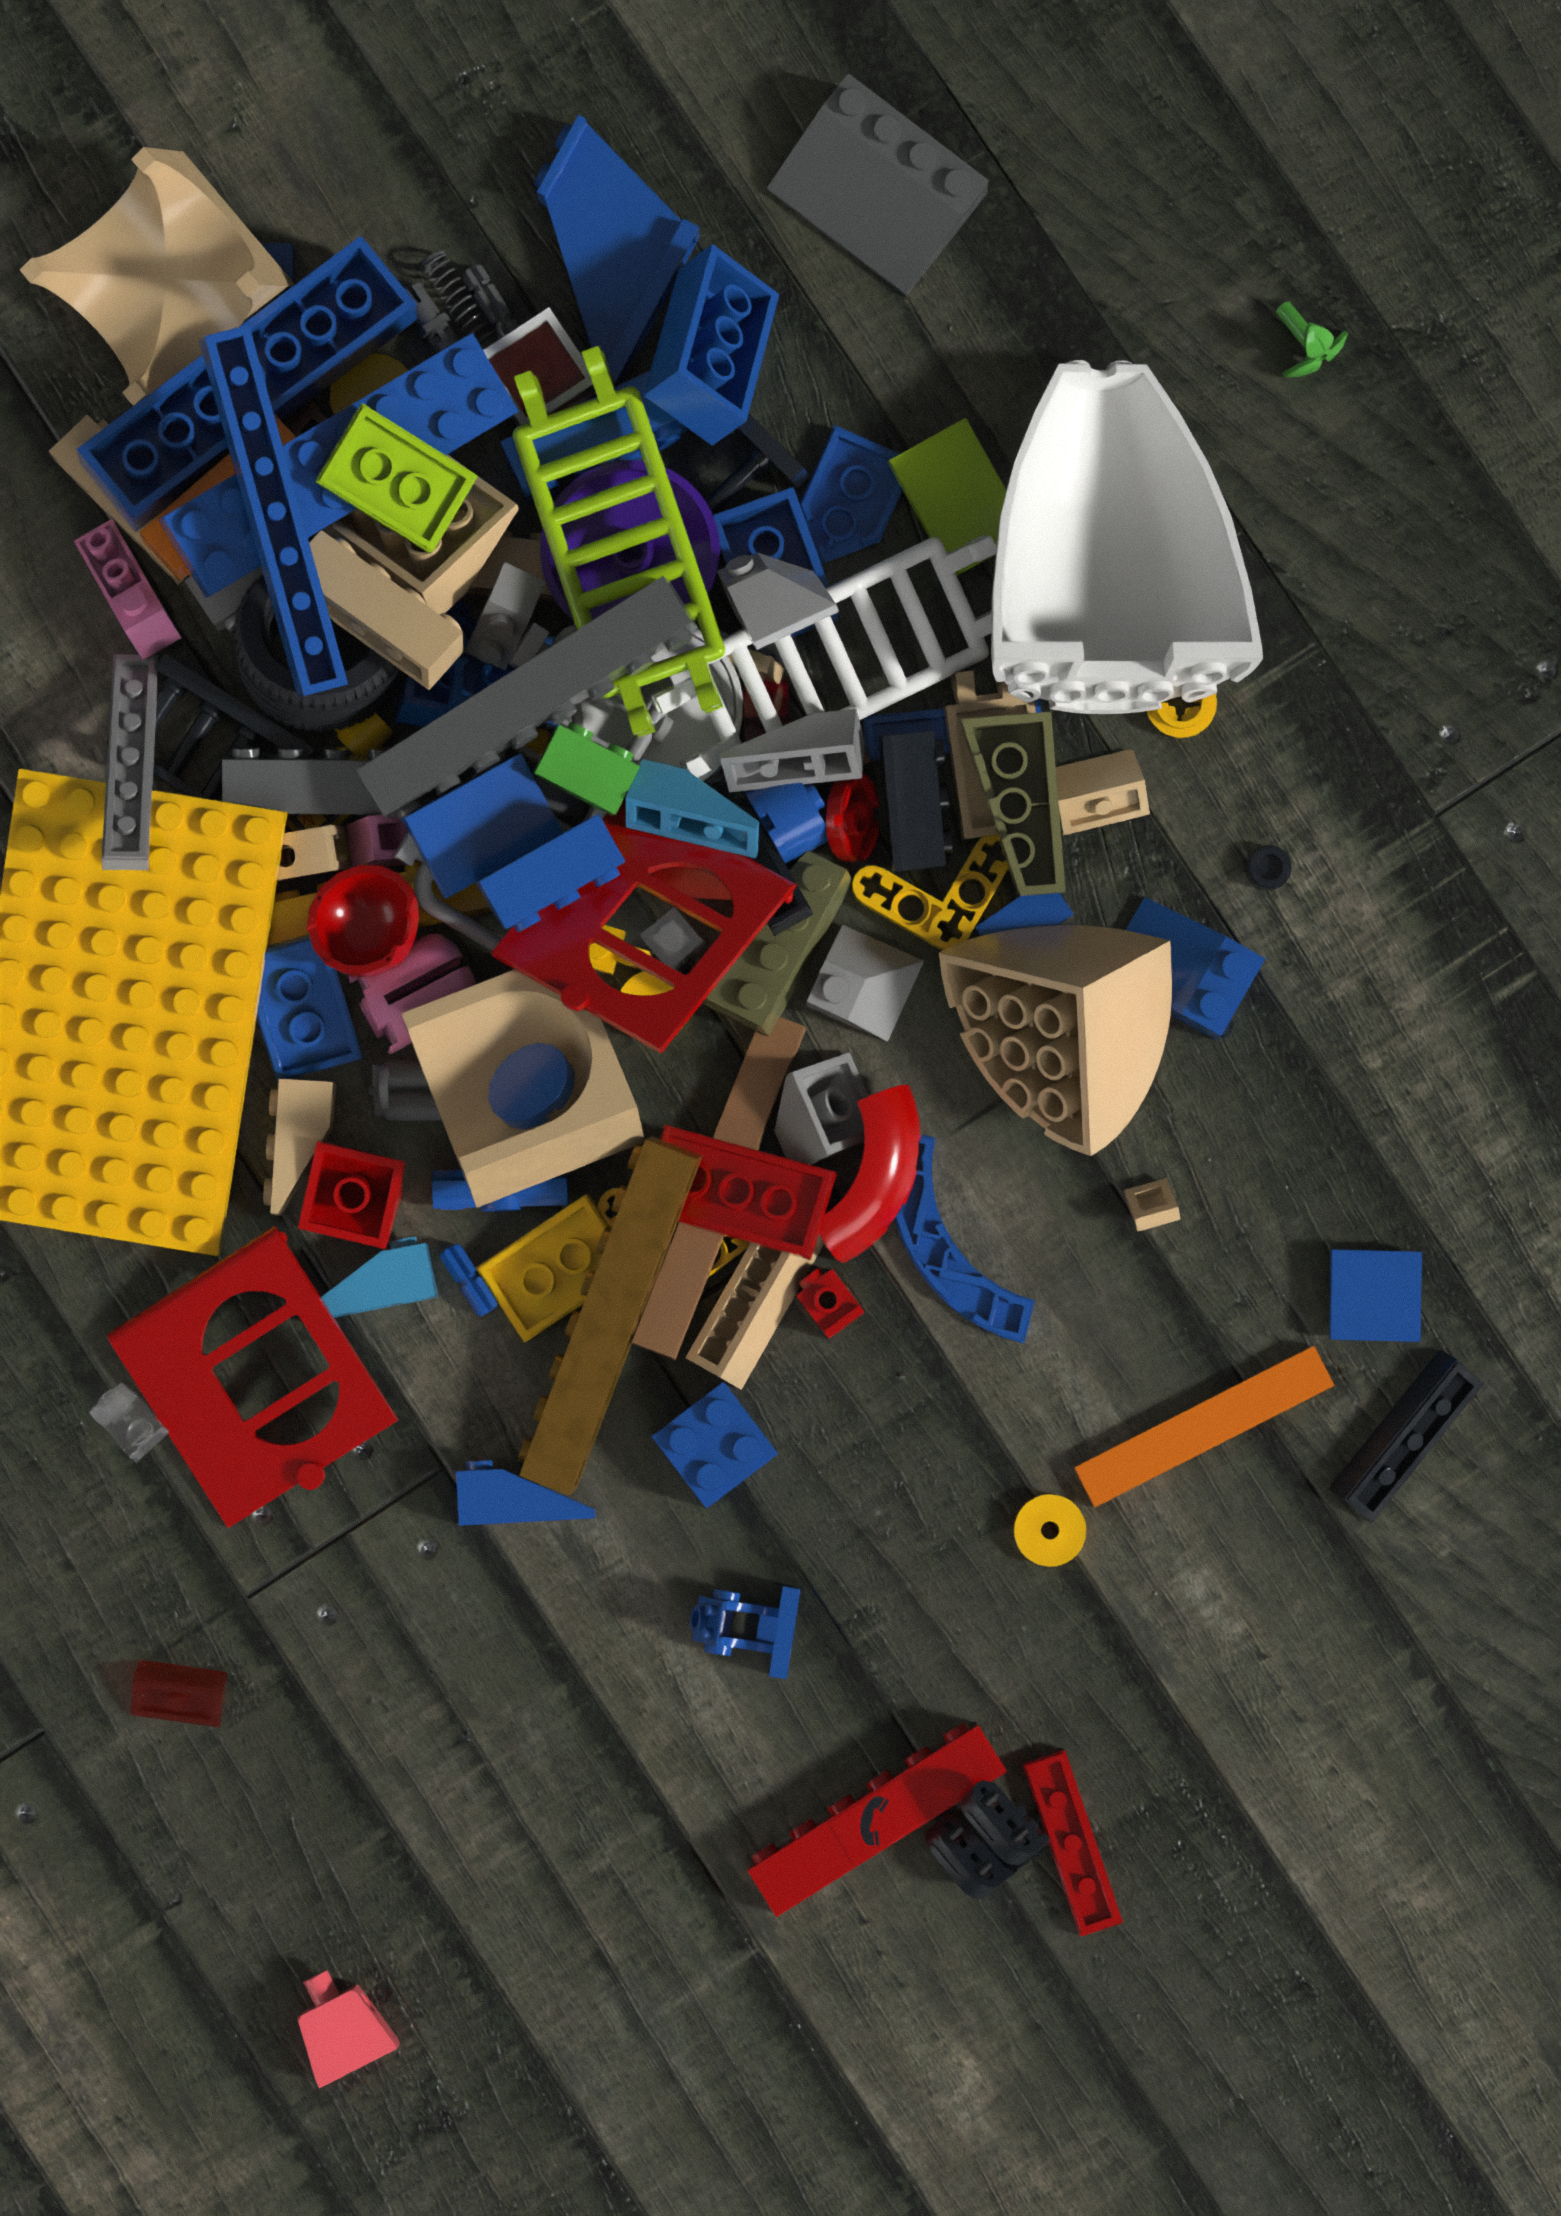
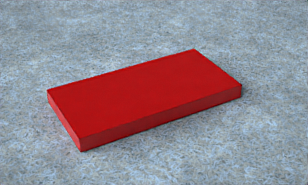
M664 1124L660 1137L661 1140L702 1155L678 1223L811 1260L837 1174L834 1171Z

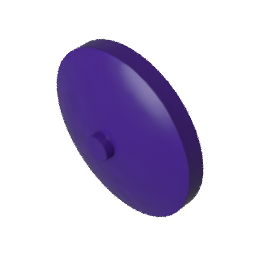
M615 461L600 465L583 473L562 491L554 502L555 508L648 475L644 461ZM665 468L709 597L718 574L716 571L719 570L721 558L720 536L717 524L706 501L693 485L679 474ZM651 492L562 524L561 527L568 548L572 550L661 518L662 514L655 493ZM543 530L540 556L544 578L557 604L574 621ZM667 534L577 566L575 569L584 593L677 559ZM683 577L671 580L670 582L683 604L690 603ZM632 595L590 609L592 620Z

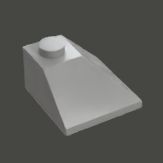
M758 552L751 556L741 555L729 561L725 568L716 571L737 620L756 650L839 612L836 603L814 571Z
M842 925L807 999L806 1007L888 1043L924 961Z
M850 1052L786 1075L775 1134L787 1159L814 1165L864 1144V1124L857 1101L868 1097V1093Z

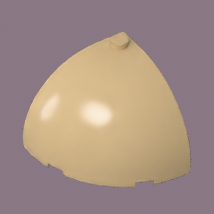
M1050 925L991 933L966 940L939 952L941 975L949 1007H956L965 1031L960 1033V1036L973 1061L998 1095L1021 1118L1031 1117L1046 1129L1044 1135L1072 1150L1092 1156L1113 1141L1128 1125L1145 1099L1164 1051L1172 1003L1170 940L1108 927Z

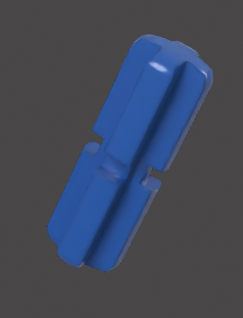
M456 1243L441 1252L440 1259L457 1284L461 1283L462 1288L460 1290L475 1313L479 1316H484L498 1306V1302L482 1277H477L475 1274L477 1269L462 1246Z

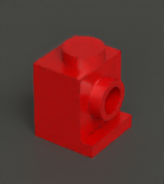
M819 1267L798 1283L803 1291L796 1295L797 1299L827 1339H830L864 1313V1310L833 1269L824 1274ZM823 1292H832L836 1296L837 1301L833 1308L825 1309L820 1305L819 1297Z

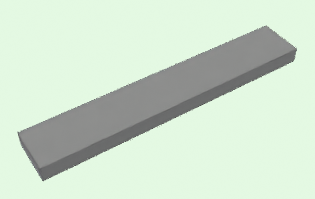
M113 654L102 870L149 869L158 671L155 667L158 664V655H151L142 660L140 655Z

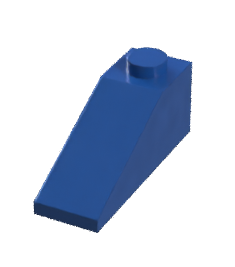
M493 1460L466 1462V1471H456L459 1526L596 1518L595 1508L506 1469H493Z

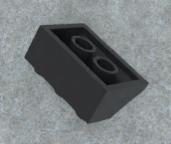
M934 731L879 736L890 869L898 872L946 866L945 856L953 855L951 829L942 828L941 811H949L947 784L939 785L937 767L945 766L943 739L935 740Z

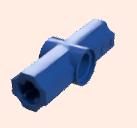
M462 1170L432 1171L433 1209L463 1210L465 1208H476ZM568 1172L478 1208L485 1212L520 1211L521 1207L569 1206Z

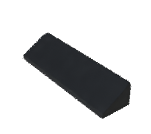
M1443 1350L1438 1351L1330 1485V1490L1372 1523L1483 1386V1383L1459 1360Z

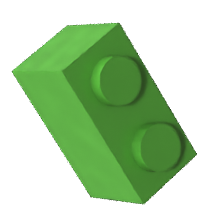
M569 722L567 728L560 724L555 726L532 772L533 776L610 816L616 815L640 768L639 765L631 762L634 754L613 743H609L607 749L591 741L594 734L573 722Z

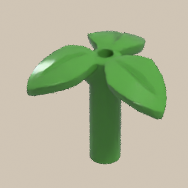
M1290 302L1283 303L1276 310V314L1302 344L1306 352L1304 361L1282 372L1284 377H1300L1318 371L1322 360L1331 361L1344 346L1348 336L1347 331L1343 330L1334 340L1332 333L1323 326L1312 322L1307 323Z

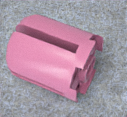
M428 934L414 941L409 954L399 966L374 977L348 976L350 984L356 980L359 981L362 992L365 995L361 999L362 1002L359 1003V1006L376 1037L380 1038L386 1034L393 1044L389 1047V1054H393L411 1043L401 1013L476 985L470 967L465 966L388 1005L460 965V959L463 958V955L459 948L441 934Z

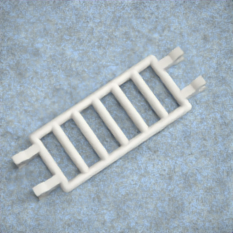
M981 535L948 553L941 540L937 537H932L825 588L835 603L851 596L890 684L889 687L866 697L831 616L814 623L850 702L849 706L841 710L857 709L859 720L988 657L989 649L984 636L992 633V610L975 618L955 572L974 562L996 554L997 547L992 536L985 537ZM929 558L969 647L946 659L906 570ZM889 577L929 664L928 668L907 678L866 589ZM742 628L722 638L726 650L722 658L730 654L732 655L766 733L782 727V723L747 648L748 645L753 643ZM791 635L775 641L774 643L806 714L825 712ZM692 677L649 695L656 712L661 711L662 714H665L697 697ZM722 698L721 701L724 708L709 713L721 742L679 760L681 767L697 778L721 765V752L742 744Z

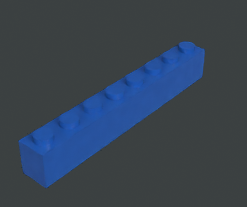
M246 325L204 336L199 340L297 697L348 685L250 326Z

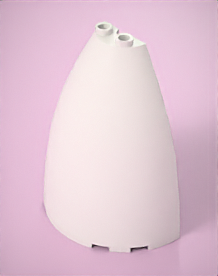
M1083 360L1059 364L1033 414L1015 459L998 529L992 590L991 654L995 680L997 682L1004 681L1008 685L1009 694L1027 703L1037 699H1044L1049 701V709L1084 714H1122L1162 709L1161 702L1182 696L1184 701L1193 702L1216 694L1217 684L1229 678L1234 682L1241 681L1263 659L1253 594L1232 516L1208 461L1180 412L1147 364L1115 361L1107 365V370L1092 369L1090 364Z

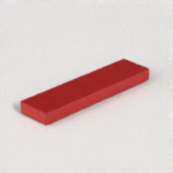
M1065 1749L1023 1762L1022 1766L1044 1832L1051 1839L1049 1847L1079 1936L1082 1937L1123 1923Z

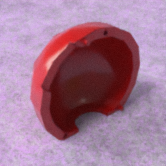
M358 865L341 871L320 888L309 907L306 929L309 931L313 950L325 965L351 977H374L393 969L402 963L414 943L419 921L418 900L414 890L399 873L384 866Z

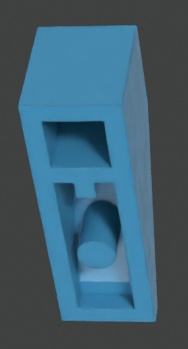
M642 759L639 765L640 768L626 795V828L756 858L758 853L759 821L688 770L666 763Z
M417 1237L390 1241V1250L379 1252L321 1297L323 1302L335 1318L438 1298L429 1245L426 1243L418 1244Z

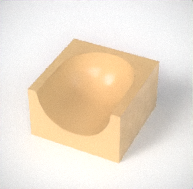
M517 970L509 971L401 1013L413 1049L476 1208L634 1147L637 1143L645 1142L637 1105L602 1020L584 1009L577 1012L566 1008L561 1002L560 995ZM535 1043L551 1044L567 1057L575 1071L574 1088L571 1095L560 1111L555 1108L552 1113L547 1115L550 1120L542 1125L528 1129L512 1128L492 1111L488 1100L489 1084L494 1073L502 1062L518 1049Z

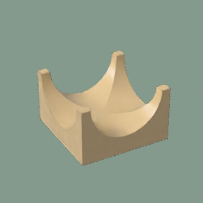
M143 147L131 159L138 167L135 178L122 197L105 215L66 245L46 255L31 258L20 269L31 284H36L50 290L71 305L105 339L127 373L129 386L122 393L133 406L200 357L202 350L199 340L204 336L240 327L295 285L183 151Z

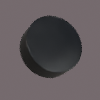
M1266 845L1259 847L1250 855L1246 863L1248 880L1254 887L1262 891L1279 889L1287 882L1291 875V860L1287 853L1277 846Z

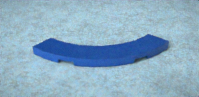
M921 1134L916 1170L918 1171L906 1204L902 1205L894 1218L901 1241L912 1263L926 1283L950 1307L977 1326L1000 1337L1024 1344L1035 1300L1004 1289L982 1275L967 1261L952 1241L941 1220L933 1190L932 1157L935 1137Z

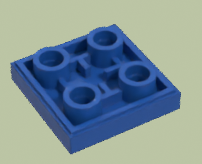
M1330 1250L1329 1340L1420 1342L1422 1252Z

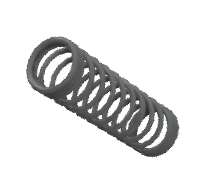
M437 250L426 256L419 266L423 269V272H429L427 276L429 281H435L433 289L440 290L438 294L440 299H446L444 307L451 308L449 315L457 317L455 325L462 326L460 334H474L485 328L488 322H484L468 332H463L468 324L482 317L483 313L476 314L466 322H457L464 314L474 310L477 304L469 306L460 313L452 314L457 306L471 299L472 295L463 297L455 304L446 305L453 296L463 292L466 286H461L449 295L441 296L446 288L460 281L461 277L452 279L444 286L436 287L438 281L452 274L455 268L448 269L438 277L430 278L435 270L443 267L450 261V259H446L447 254H445L444 250ZM489 331L477 339L478 343L493 335L494 331ZM492 338L480 345L483 350L497 342L498 338Z

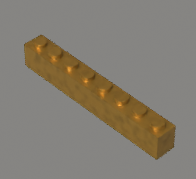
M653 1136L645 1139L644 1145L637 1143L634 1147L628 1163V1169L634 1170L628 1187L620 1186L614 1199L612 1211L618 1213L612 1229L605 1227L599 1239L596 1252L602 1254L597 1270L590 1269L584 1279L580 1294L586 1296L581 1312L574 1311L566 1327L564 1336L571 1339L565 1355L558 1353L551 1367L549 1378L555 1380L549 1397L542 1395L536 1407L533 1420L538 1421L539 1424L534 1437L527 1436L519 1452L517 1461L523 1463L519 1476L568 1496L577 1490L632 1345L633 1337L649 1300L701 1162L702 1155Z

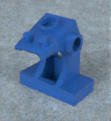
M783 1585L779 1607L740 1602V1593L720 1589L713 1590V1597L699 1596L698 1605L693 1608L690 1617V1628L693 1632L692 1640L704 1643V1652L731 1656L732 1647L770 1653L772 1658L769 1677L787 1679L801 1589ZM733 1611L760 1615L756 1640L729 1636Z

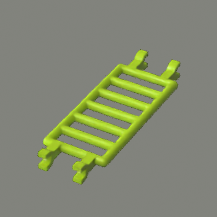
M599 346L581 352L598 397L549 415L537 376H533L531 370L514 376L530 422L516 427L512 436L577 630L592 621L590 609L635 594L662 576L669 581L683 577L691 601L684 605L693 620L697 619L705 645L655 662L637 675L630 676L628 672L613 681L615 688L602 697L610 698L621 694L632 732L640 738L656 732L640 689L641 686L689 670L701 710H705V713L708 714L724 708L708 663L722 658L726 650L640 392L633 386L616 391L603 350H600ZM626 407L634 432L547 464H540L533 440ZM640 449L648 475L555 508L547 482ZM655 493L662 514L661 518L569 550L561 527L562 524L645 494ZM669 535L677 560L583 593L575 567L655 538Z

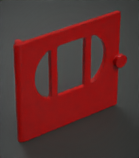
M625 796L616 815L610 816L606 814L602 819L626 861L617 866L621 875L598 888L593 881L577 889L581 897L559 910L555 908L553 903L537 912L541 918L540 921L517 933L513 926L494 948L492 956L560 995L561 1002L566 1008L577 1012L584 1009L655 1051L662 1053L783 902L789 904L793 900V890L797 884L743 855L626 828ZM670 867H689L712 875L729 892L733 902V916L731 918L723 916L650 875V873ZM636 887H641L721 933L689 974L684 975L602 929ZM593 943L600 945L674 989L655 995H633L611 987L594 970L590 961V945Z
M276 1226L270 1228L107 1334L111 1346L227 1528L297 1484L307 1490L318 1488L325 1479L324 1467L398 1421L397 1416L286 1243L287 1235L282 1231L279 1232ZM263 1291L286 1299L284 1306L209 1354L203 1352V1339L208 1321L215 1310L228 1298L243 1292ZM298 1315L328 1361L329 1368L250 1419H243L214 1374V1366L292 1316ZM337 1381L339 1383V1397L335 1412L328 1424L317 1435L308 1440L292 1444L274 1443L256 1436V1431L276 1417L331 1382Z

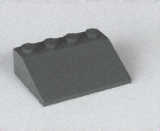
M848 73L820 108L768 185L767 191L904 296H907L986 196L989 180Z

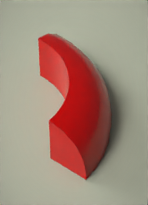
M908 1084L888 1088L857 1101L862 1115L865 1134L861 1166L847 1194L832 1210L824 1215L819 1232L829 1251L841 1263H845L860 1255L889 1229L888 1226L894 1220L902 1205L906 1204L913 1188L918 1171L916 1170L921 1131L916 1102Z

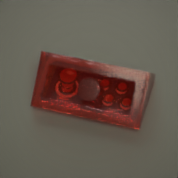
M140 1660L133 1677L131 1715L220 1728L228 1674L224 1671Z

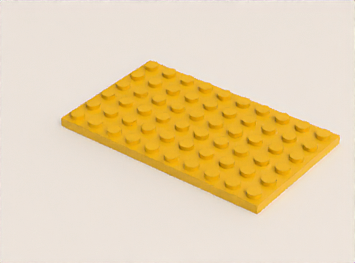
M21 768L18 770L0 893V1220L219 1256L221 1255L265 965V952L268 945L288 812L152 790L149 869L102 870L106 782Z

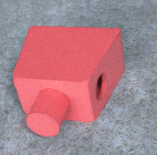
M328 1970L303 1982L315 2006L303 2011L297 2018L319 2088L398 2048L400 2042L397 2036L358 1984L339 1993Z

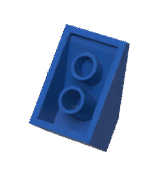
M1146 897L1142 900L1126 928V931L1170 940L1172 972L1171 1015L1217 1041L1225 1031L1266 958L1229 937Z

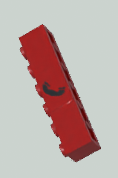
M965 1721L961 1722L942 1735L946 1742L936 1749L930 1751L927 1745L923 1746L904 1759L907 1767L892 1776L888 1769L866 1783L869 1791L854 1800L851 1794H847L827 1807L831 1815L815 1824L813 1819L809 1818L789 1831L793 1839L777 1848L774 1842H771L752 1854L750 1857L754 1863L748 1866L747 1871L776 1917L780 1916L960 1802L965 1793L977 1782L982 1780L992 1782L1006 1773L1007 1770L979 1725L975 1723L968 1727Z

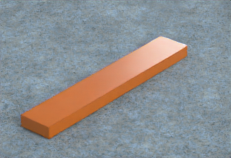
M1311 1346L1073 1468L1095 1508L1335 1385L1315 1346Z

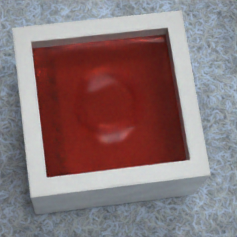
M549 307L483 350L519 411L511 416L517 427L530 421L514 379L516 375L531 370L533 376H537L549 415L576 406L596 395L582 355Z

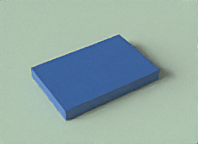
M521 753L511 756L401 818L443 898H449L563 833Z
M307 934L268 945L265 952V965L257 1020L276 1082H279V1079H291L362 1059V1050L338 971L325 965L313 950L310 935Z

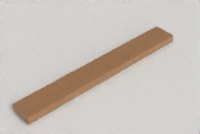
M779 1017L769 1037L755 1030L713 1138L759 1150L784 1087L786 1075L789 1074L805 1034V1026ZM681 1223L678 1224L633 1337L632 1343L634 1345L676 1360L723 1241V1235Z

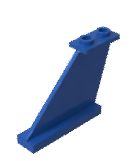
M578 114L572 126L565 124L555 144V148L559 149L552 164L544 163L536 177L534 186L539 188L537 190L539 203L548 208L591 348L599 346L600 350L604 351L610 374L616 387L623 382L675 284L679 268L686 264L699 240V226L685 219L681 221L587 124L586 118Z

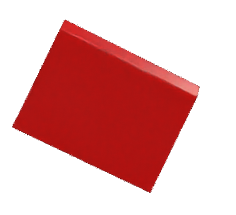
M318 1140L298 1229L386 1249L402 1198L406 1161Z

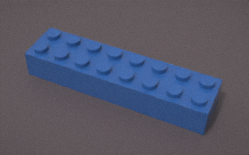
M359 236L242 324L240 327L250 326L273 413L281 421L285 420L417 320V303L363 237ZM203 354L76 449L82 467L135 532L162 513L230 453Z
M473 333L282 445L307 537L309 538L356 509L316 484L314 480L361 403L444 455L449 454L519 412ZM236 473L158 519L205 598L212 596L261 566Z

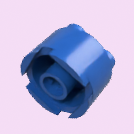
M801 782L743 791L785 864L792 860H797L807 851L811 852L828 842L826 812L822 815L819 814V811L824 809L825 804L813 783L805 787Z

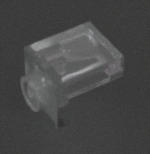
M123 1383L104 1393L99 1399L98 1404L89 1412L93 1419L108 1431L128 1457L136 1463L169 1433L145 1402Z

